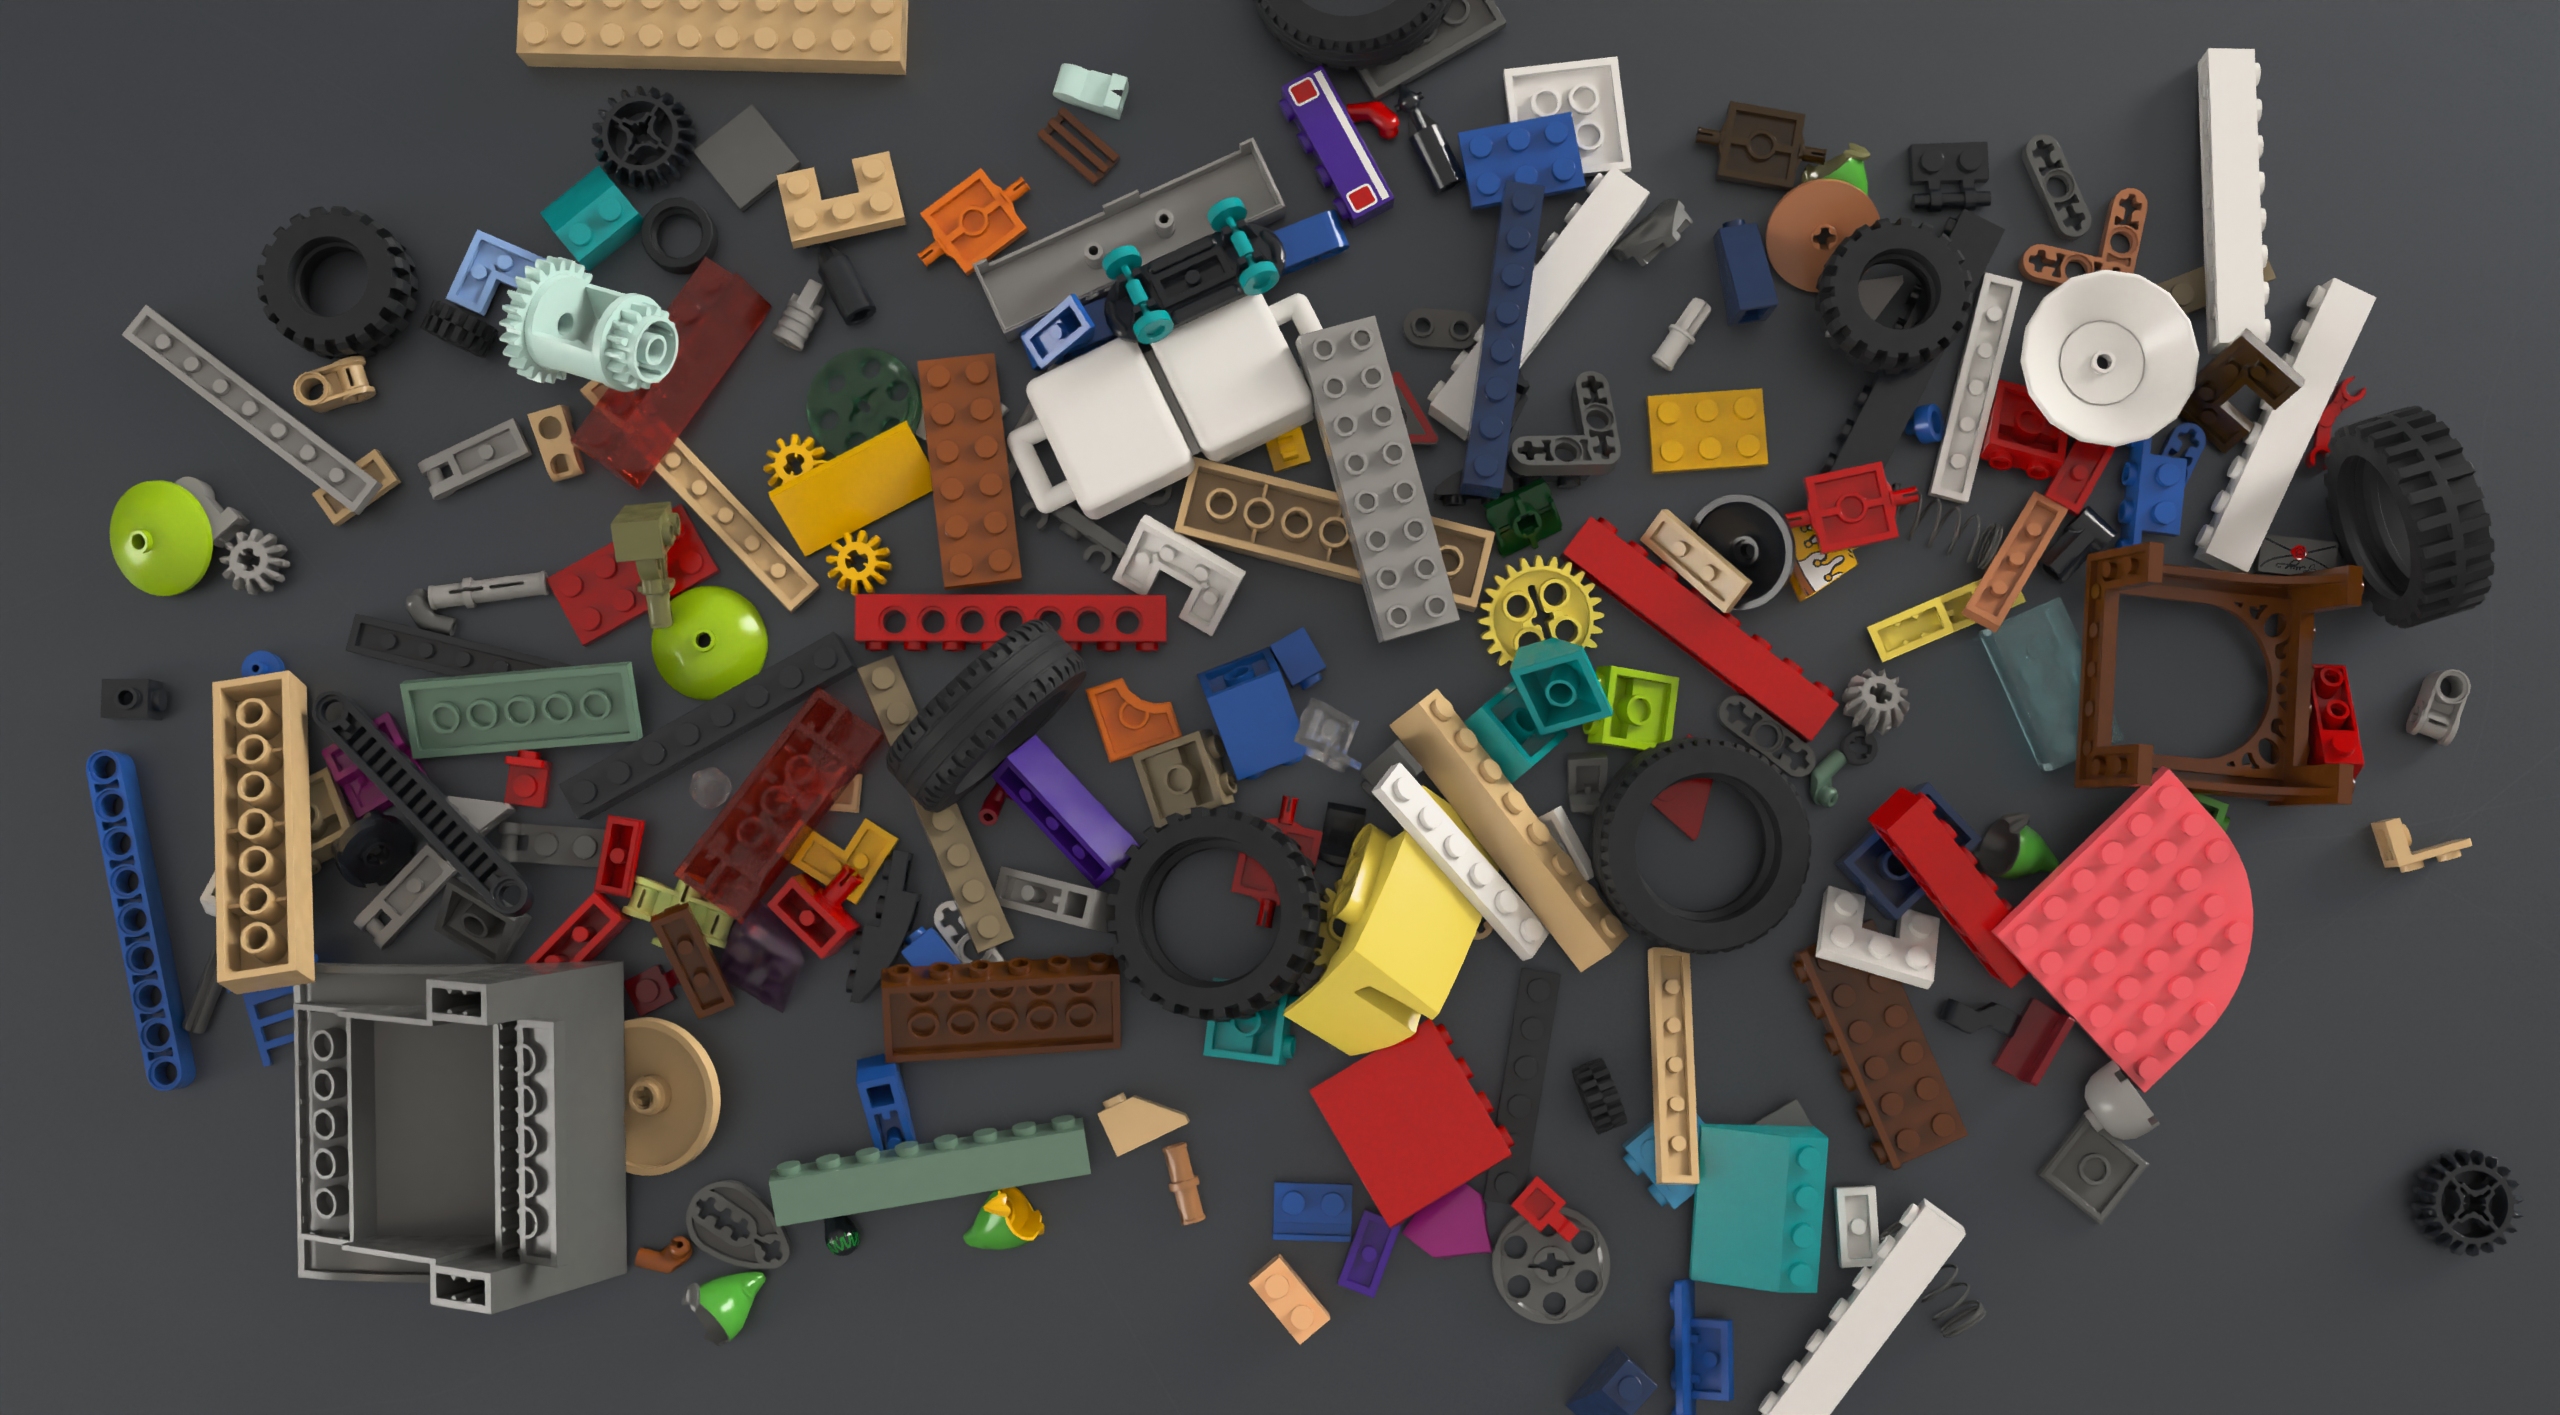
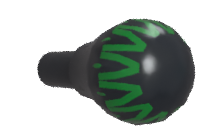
M848 1216L824 1219L825 1241L829 1251L838 1256H847L854 1252L859 1246L860 1235L858 1229Z

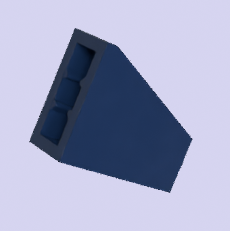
M1744 219L1725 222L1722 224L1723 228L1717 230L1713 239L1728 326L1766 321L1779 304L1757 223L1746 224Z
M1616 1346L1565 1405L1576 1415H1634L1658 1386L1646 1371Z

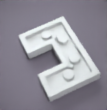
M1145 514L1140 520L1112 579L1139 595H1148L1162 570L1193 588L1179 618L1213 636L1246 571Z
M1828 886L1823 894L1815 957L1928 990L1934 982L1940 918L1908 909L1897 920L1895 937L1862 928L1866 896Z

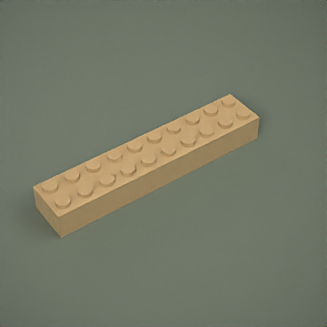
M519 0L516 53L527 66L906 75L908 0Z

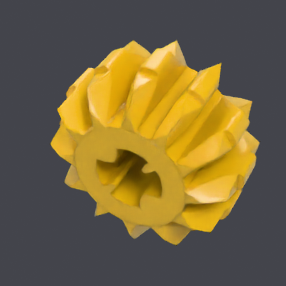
M792 434L790 446L782 438H779L776 442L781 451L779 453L773 450L767 451L766 455L774 460L775 463L764 465L763 470L766 473L774 474L768 480V484L775 488L827 462L820 460L825 456L826 450L822 446L814 448L815 440L809 436L801 444L800 437L797 434ZM794 460H798L801 463V469L803 470L798 475L792 471L793 465L791 463Z
M860 530L855 542L853 536L846 532L843 534L846 542L844 547L836 541L831 544L832 548L839 552L838 556H826V562L838 566L831 569L827 574L831 579L840 578L837 588L841 591L847 589L851 584V594L855 596V594L861 593L862 585H864L867 593L874 594L875 588L872 581L876 580L881 585L887 583V580L879 574L880 570L892 571L893 566L891 563L881 561L887 558L891 552L887 547L878 549L882 540L877 535L868 541L867 532ZM857 555H860L863 559H868V564L863 563L866 568L861 572L850 566L851 563H856L853 558Z

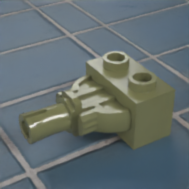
M671 501L624 505L610 524L616 562H636L638 575L641 580L637 585V592L646 595L650 628L670 627L673 625L669 592L672 591L676 584L674 578L668 577L667 552L674 545L676 536H680L681 533L679 514L672 512Z

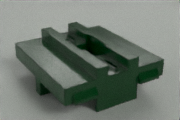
M1543 478L1483 505L1487 521L1491 526L1492 532H1495L1494 538L1497 548L1503 558L1529 545L1534 550L1539 547L1538 541L1562 530L1561 527L1563 525L1555 502L1551 497L1552 493L1549 484ZM1526 514H1529V516H1527V517H1525V518H1523V519H1520L1521 516H1524V515H1526Z

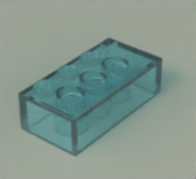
M2058 597L2004 620L1996 633L1987 628L1978 632L2041 773L2055 770L2076 761L2082 644L2061 597ZM2114 714L2111 745L2124 740Z

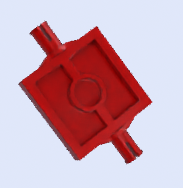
M1880 461L1805 477L1803 482L1807 496L1806 510L1785 513L1784 517L1787 521H1790L1788 523L1791 529L1810 525L1816 535L1820 555L1897 539L1899 534L1895 521L1896 506L1919 502L1918 494L1913 495L1917 492L1916 486L1893 491L1886 481L1883 464Z
M1282 796L1279 818L1267 819L1265 821L1282 829L1284 834L1295 839L1301 846L1300 851L1302 854L1311 859L1316 867L1323 832L1304 828L1294 822L1299 799L1292 797L1290 809L1287 812L1290 797ZM1239 852L1231 892L1251 896L1260 902L1255 925H1263L1265 912L1267 911L1264 927L1272 928L1275 907L1281 905L1277 888L1271 876L1256 860Z

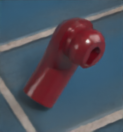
M998 783L995 784L984 800L979 812L980 822L987 826L994 825L997 822L1006 798L1013 800Z

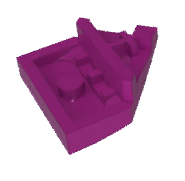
M1467 1183L1417 1212L1402 1232L1403 1235L1435 1259L1442 1258L1446 1260L1451 1259V1257L1493 1252L1488 1233L1487 1204L1483 1201L1482 1195Z

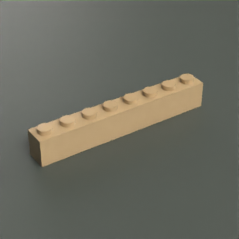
M1435 689L1389 725L1580 972H1583L1612 953L1629 936L1622 927L1620 920L1598 896L1596 889L1584 879L1571 857L1562 850L1550 834L1547 826L1534 814L1527 805L1523 795L1513 787L1503 774L1498 763L1492 760L1478 742L1476 735L1468 729L1454 711L1452 704L1444 698L1438 689Z

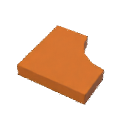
M1123 678L1086 689L1110 764L1183 737L1171 702L1152 703L1141 700L1128 689Z

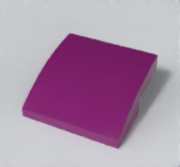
M386 712L373 720L389 736L388 738L397 744L399 749L419 767V770L427 775L420 760L413 759L410 743L392 714ZM335 743L321 751L335 782L343 787L359 820L370 811L379 810L383 812L394 805Z

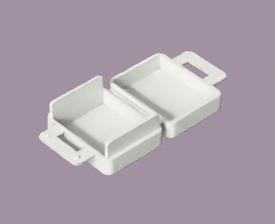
M1297 293L1268 306L1262 294L1247 295L1173 329L1164 339L1151 343L1150 345L1153 350L1144 354L1138 343L1124 341L1118 337L1032 379L1027 385L1026 393L1038 419L1011 431L1007 436V445L1037 509L1042 513H1050L1077 500L1083 513L1088 518L1100 519L1189 476L1195 467L1193 455L1199 452H1203L1209 460L1223 464L1310 422L1314 418L1312 392L1305 380L1302 366H1298L1278 327L1293 320L1300 335L1323 329L1307 297ZM1045 439H1048L1067 479L1053 487L1033 446Z

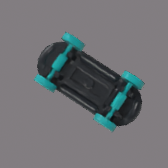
M1230 197L1214 204L1207 213V219L1212 229L1217 232L1169 252L1141 266L1142 258L1136 247L1131 245L1118 247L1109 252L1102 261V267L1107 277L1116 280L1105 300L1104 315L1107 325L1114 335L1124 341L1151 344L1164 339L1173 329L1247 295L1254 296L1265 293L1277 284L1285 267L1286 253L1283 243L1276 234L1266 227L1247 223L1244 220L1247 216V210L1242 200Z

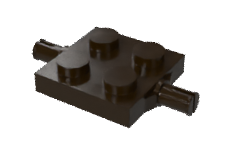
M1730 101L1728 104L1725 124L1720 131L1698 127L1695 143L1717 146L1719 161L1715 179L1788 192L1793 189L1796 169L1801 161L1824 165L1827 149L1804 146L1803 127L1806 114Z

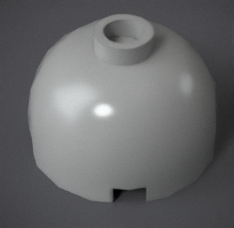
M2114 1060L2101 1067L2090 1077L2085 1086L2084 1094L2090 1109L2085 1111L2084 1115L2097 1133L2105 1129L2114 1138L2122 1140L2136 1139L2160 1125L2150 1108L2128 1078H2125Z

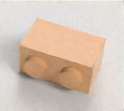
M1280 1253L1249 1278L1251 1287L1299 1345L1330 1320V1313Z

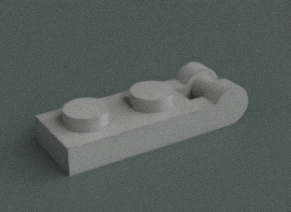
M512 418L418 463V467L422 476L428 477L431 484L429 491L433 500H440L452 495L458 489L531 456L532 453L517 420ZM449 465L454 475L445 479L441 470Z
M426 844L356 917L354 924L362 931L367 930L375 937L373 942L381 950H384L394 942L399 933L458 871L432 844ZM383 911L392 919L386 926L378 919Z

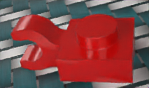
M1538 1176L1533 1179L1510 1205L1539 1232L1548 1224L1566 1242H1570L1580 1231L1559 1212L1567 1202Z

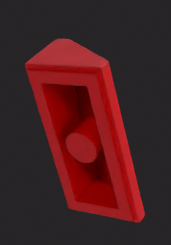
M608 815L594 892L631 898L645 821Z

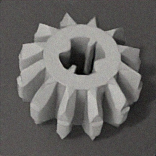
M252 529L249 536L244 532L236 533L237 545L231 542L224 543L226 549L231 551L230 556L219 558L221 563L230 565L222 575L225 579H234L232 585L234 589L239 591L246 589L248 594L258 595L261 588L266 592L274 591L273 579L279 582L286 581L284 575L279 573L280 568L291 566L289 561L280 559L288 550L284 545H276L278 538L274 534L268 533L264 536L261 530ZM257 557H260L259 565H252L253 567H251V559L257 560Z
M1867 669L1861 676L1856 675L1851 678L1848 688L1842 694L1841 701L1846 704L1843 708V715L1854 717L1852 728L1861 724L1865 726L1866 736L1872 733L1874 729L1883 736L1889 732L1890 728L1895 729L1901 725L1904 720L1903 717L1909 710L1910 703L1905 700L1908 696V689L1897 687L1899 676L1890 680L1886 678L1885 669L1879 671L1877 676L1870 669Z

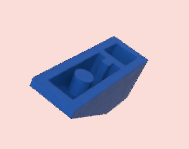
M885 1054L858 1059L856 1084L874 1147L878 1148L879 1151L895 1149V1146L902 1142L917 1141L899 1063H885Z

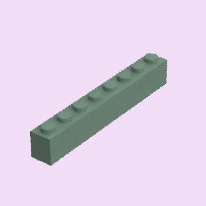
M1061 1115L1053 1118L1051 1123L1036 1125L1035 1122L1026 1121L1013 1125L1012 1129L997 1131L995 1128H984L975 1131L973 1136L958 1138L957 1135L948 1134L935 1138L934 1142L918 1145L917 1141H906L897 1144L895 1149L879 1151L878 1148L870 1147L857 1151L853 1156L840 1158L838 1154H828L817 1158L816 1162L800 1164V1161L795 1160L786 1161L778 1164L775 1169H771L769 1187L776 1226L780 1227L1091 1174L1083 1117L1075 1118L1073 1115Z

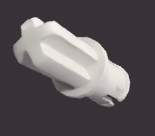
M1693 298L1676 324H1670L1668 327L1670 332L1656 353L1652 355V360L1662 368L1672 371L1688 344L1693 345L1696 341L1694 336L1711 313V306L1702 299Z

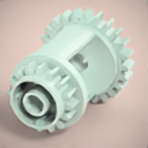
M547 256L546 261L536 259L535 268L525 266L526 278L515 277L518 288L516 291H507L512 301L510 304L502 305V309L508 315L507 318L499 321V325L506 327L507 331L499 339L508 343L502 353L505 356L511 357L508 365L516 368L518 375L540 383L545 381L554 384L556 378L565 380L566 374L570 373L603 383L605 386L617 391L630 392L636 389L639 390L640 387L650 389L651 383H659L672 369L677 357L679 344L675 323L668 319L669 312L661 310V307L650 297L637 293L625 294L590 284L593 275L584 272L585 266L562 257Z

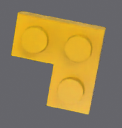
M865 818L845 850L816 831L811 830L790 863L826 886L845 864L851 866L856 870L852 875L856 876L859 873L864 881L846 899L858 905L884 865L886 857H889L900 839L868 818Z

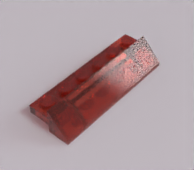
M705 257L666 310L669 312L668 319L675 323L679 342L677 357L670 372L659 383H651L650 389L640 387L639 390L621 392L608 388L570 439L572 445L604 465L607 471L639 491L768 315L772 305L739 274L735 273L733 275Z
M817 687L673 874L713 906H716L742 925L885 737L881 732L853 714L847 706Z

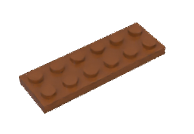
M994 353L917 361L944 589L950 590L1022 581Z

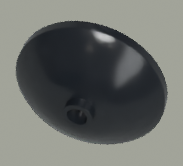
M1730 494L1711 501L1695 516L1689 528L1752 581V584L1732 610H1749L1763 606L1783 591L1793 573L1796 560V546L1788 521L1773 504L1755 495ZM1748 544H1751L1755 550L1752 557L1746 552Z

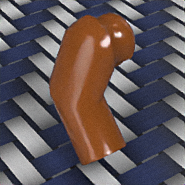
M678 1236L674 1237L671 1243L661 1251L640 1247L636 1255L635 1267L666 1274L672 1273L690 1259L693 1251L692 1245L687 1238Z

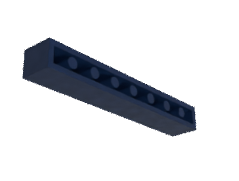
M1506 180L1502 193L1459 491L1462 494L1498 499L1503 488L1545 186Z

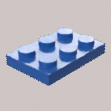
M1571 112L1458 133L1457 138L1472 210L1501 205L1506 180L1545 186L1544 197L1584 190L1586 187Z

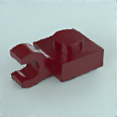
M661 964L655 965L624 981V986L639 1017L645 1016L677 1000L678 998L673 988L681 985L674 969L665 973Z

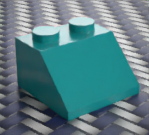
M600 165L540 212L553 232L576 260L585 266L588 272L640 232L644 220Z
M1553 637L1518 648L1510 673L1540 735L1613 715L1610 703L1583 646Z
M1514 680L1464 721L1468 729L1476 735L1478 742L1492 760L1498 763L1503 774L1511 784L1569 735L1565 729L1540 735Z

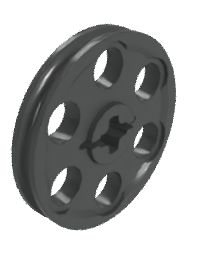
M1563 1206L1559 1212L1580 1231H1588L1593 1235L1594 1244L1589 1251L1585 1253L1577 1252L1572 1246V1240L1566 1242L1557 1232L1549 1236L1542 1235L1518 1213L1502 1228L1492 1252L1493 1278L1503 1299L1519 1315L1541 1324L1567 1323L1585 1315L1602 1297L1610 1276L1609 1250L1601 1232L1586 1216L1567 1206ZM1517 1235L1526 1241L1527 1248L1522 1256L1513 1258L1506 1254L1504 1245L1508 1238ZM1553 1253L1554 1258L1562 1262L1574 1261L1572 1264H1561V1266L1555 1267V1274L1551 1275L1548 1274L1546 1268L1539 1266L1528 1267L1529 1264H1540V1262L1546 1261L1547 1254ZM1583 1270H1590L1597 1276L1596 1287L1590 1292L1580 1291L1575 1284L1576 1276ZM1516 1275L1526 1277L1530 1283L1528 1293L1522 1297H1514L1508 1292V1282ZM1553 1292L1561 1294L1565 1299V1307L1560 1313L1555 1315L1547 1313L1543 1307L1544 1298Z

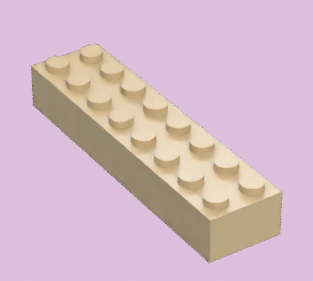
M1193 456L1195 467L1187 478L1174 532L1180 533L1195 543L1362 584L1337 492ZM1431 516L1456 608L1474 613L1477 608L1495 532Z
M289 670L212 682L217 983L235 994L315 982L307 686Z

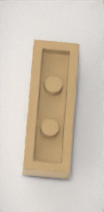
M1668 509L1660 511L1640 539L1723 613L1731 612L1752 584L1749 578Z

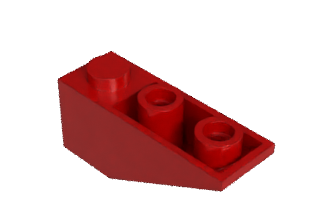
M2312 664L2314 675L2311 680L2310 703L2312 714L2309 719L2308 741L2310 753L2307 758V765L2351 764L2354 765L2353 778L2355 780L2365 763L2346 665Z

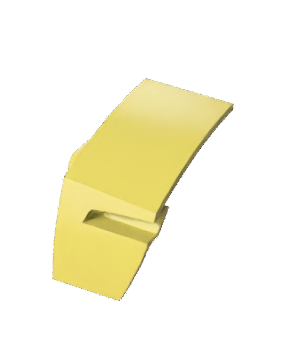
M1422 785L1423 789L1495 870L1499 872L1500 868L1453 807ZM1369 823L1357 834L1332 907V915L1346 923L1340 947L1331 957L1324 976L1311 989L1286 1007L1283 1016L1349 1056L1393 1046L1416 1033L1421 1014L1431 1020L1439 1014L1465 960L1481 922L1482 915L1405 829L1393 838Z

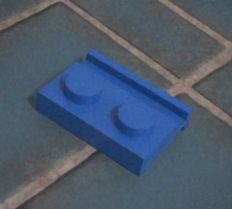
M1275 1181L1273 1240L1351 1242L1353 1184Z

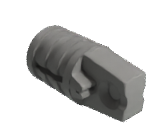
M809 279L800 296L793 293L786 305L787 309L784 310L782 318L778 321L776 329H773L771 336L794 350L802 351L804 348L803 344L807 341L809 333L812 332L814 324L818 322L824 310L819 306L825 294L824 286Z

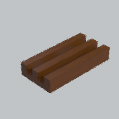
M1063 106L1059 109L1056 117H1052L1049 120L1046 128H1042L1037 134L1039 139L1094 187L1120 160L1119 155ZM1064 121L1068 123L1108 160L1104 163L1061 124ZM1054 131L1099 170L1095 174L1091 172L1051 136Z

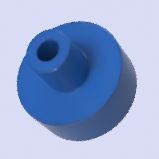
M1934 403L1916 407L1913 419H1910L1905 427L1906 434H1916L1919 441L1923 444L1941 441L1944 433V420L1939 407Z
M267 651L251 653L245 658L241 668L242 677L285 671L284 663L280 657Z

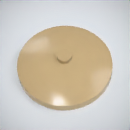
M652 1017L624 1021L626 1172L641 1176L661 1175L687 1165L708 1145L719 1120L721 1106L719 1080L706 1050L682 1027L667 1020Z

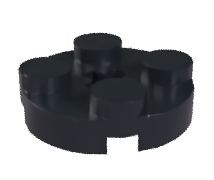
M373 810L348 827L333 842L331 850L335 856L336 867L347 882L361 888H367L365 884L375 882L382 886L390 883L413 859L414 856L411 854V850L413 847L412 843L415 845V838L402 820L392 815H384L379 810ZM379 846L381 852L377 855L373 853L368 854L374 847Z

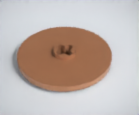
M1817 179L1803 183L1784 195L1770 214L1765 232V245L1770 262L1776 272L1789 284L1805 291L1819 292L1816 288L1818 278L1824 270V265L1838 245L1846 237H1850L1859 227L1865 224L1869 227L1872 226L1876 220L1880 219L1879 213L1871 199L1861 189L1848 182L1836 179ZM1821 228H1827L1829 233L1833 235V237H1827L1825 244H1820L1818 238L1814 237V235L1821 233Z

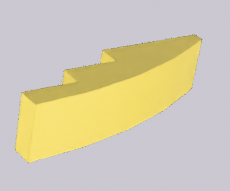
M1982 579L1868 626V632L1882 663L1977 623L1962 615V612ZM2022 592L2019 593L2011 608L2026 602Z

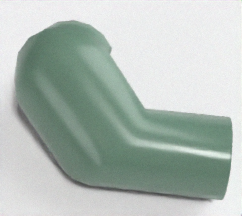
M1833 749L1814 767L1810 777V796L1816 804H1821L1827 808L1833 806L1838 800L1837 790L1832 787V777L1848 762L1844 754L1837 749Z

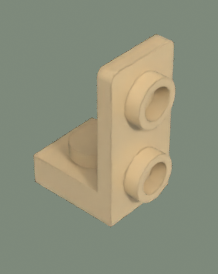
M2400 818L2384 819L2371 823L2384 867H2399L2401 873L2425 867L2423 860L2436 857L2438 862L2461 857L2460 849L2473 846L2470 838H2464L2411 852L2409 848L2412 843L2411 835L2406 825L2402 824Z

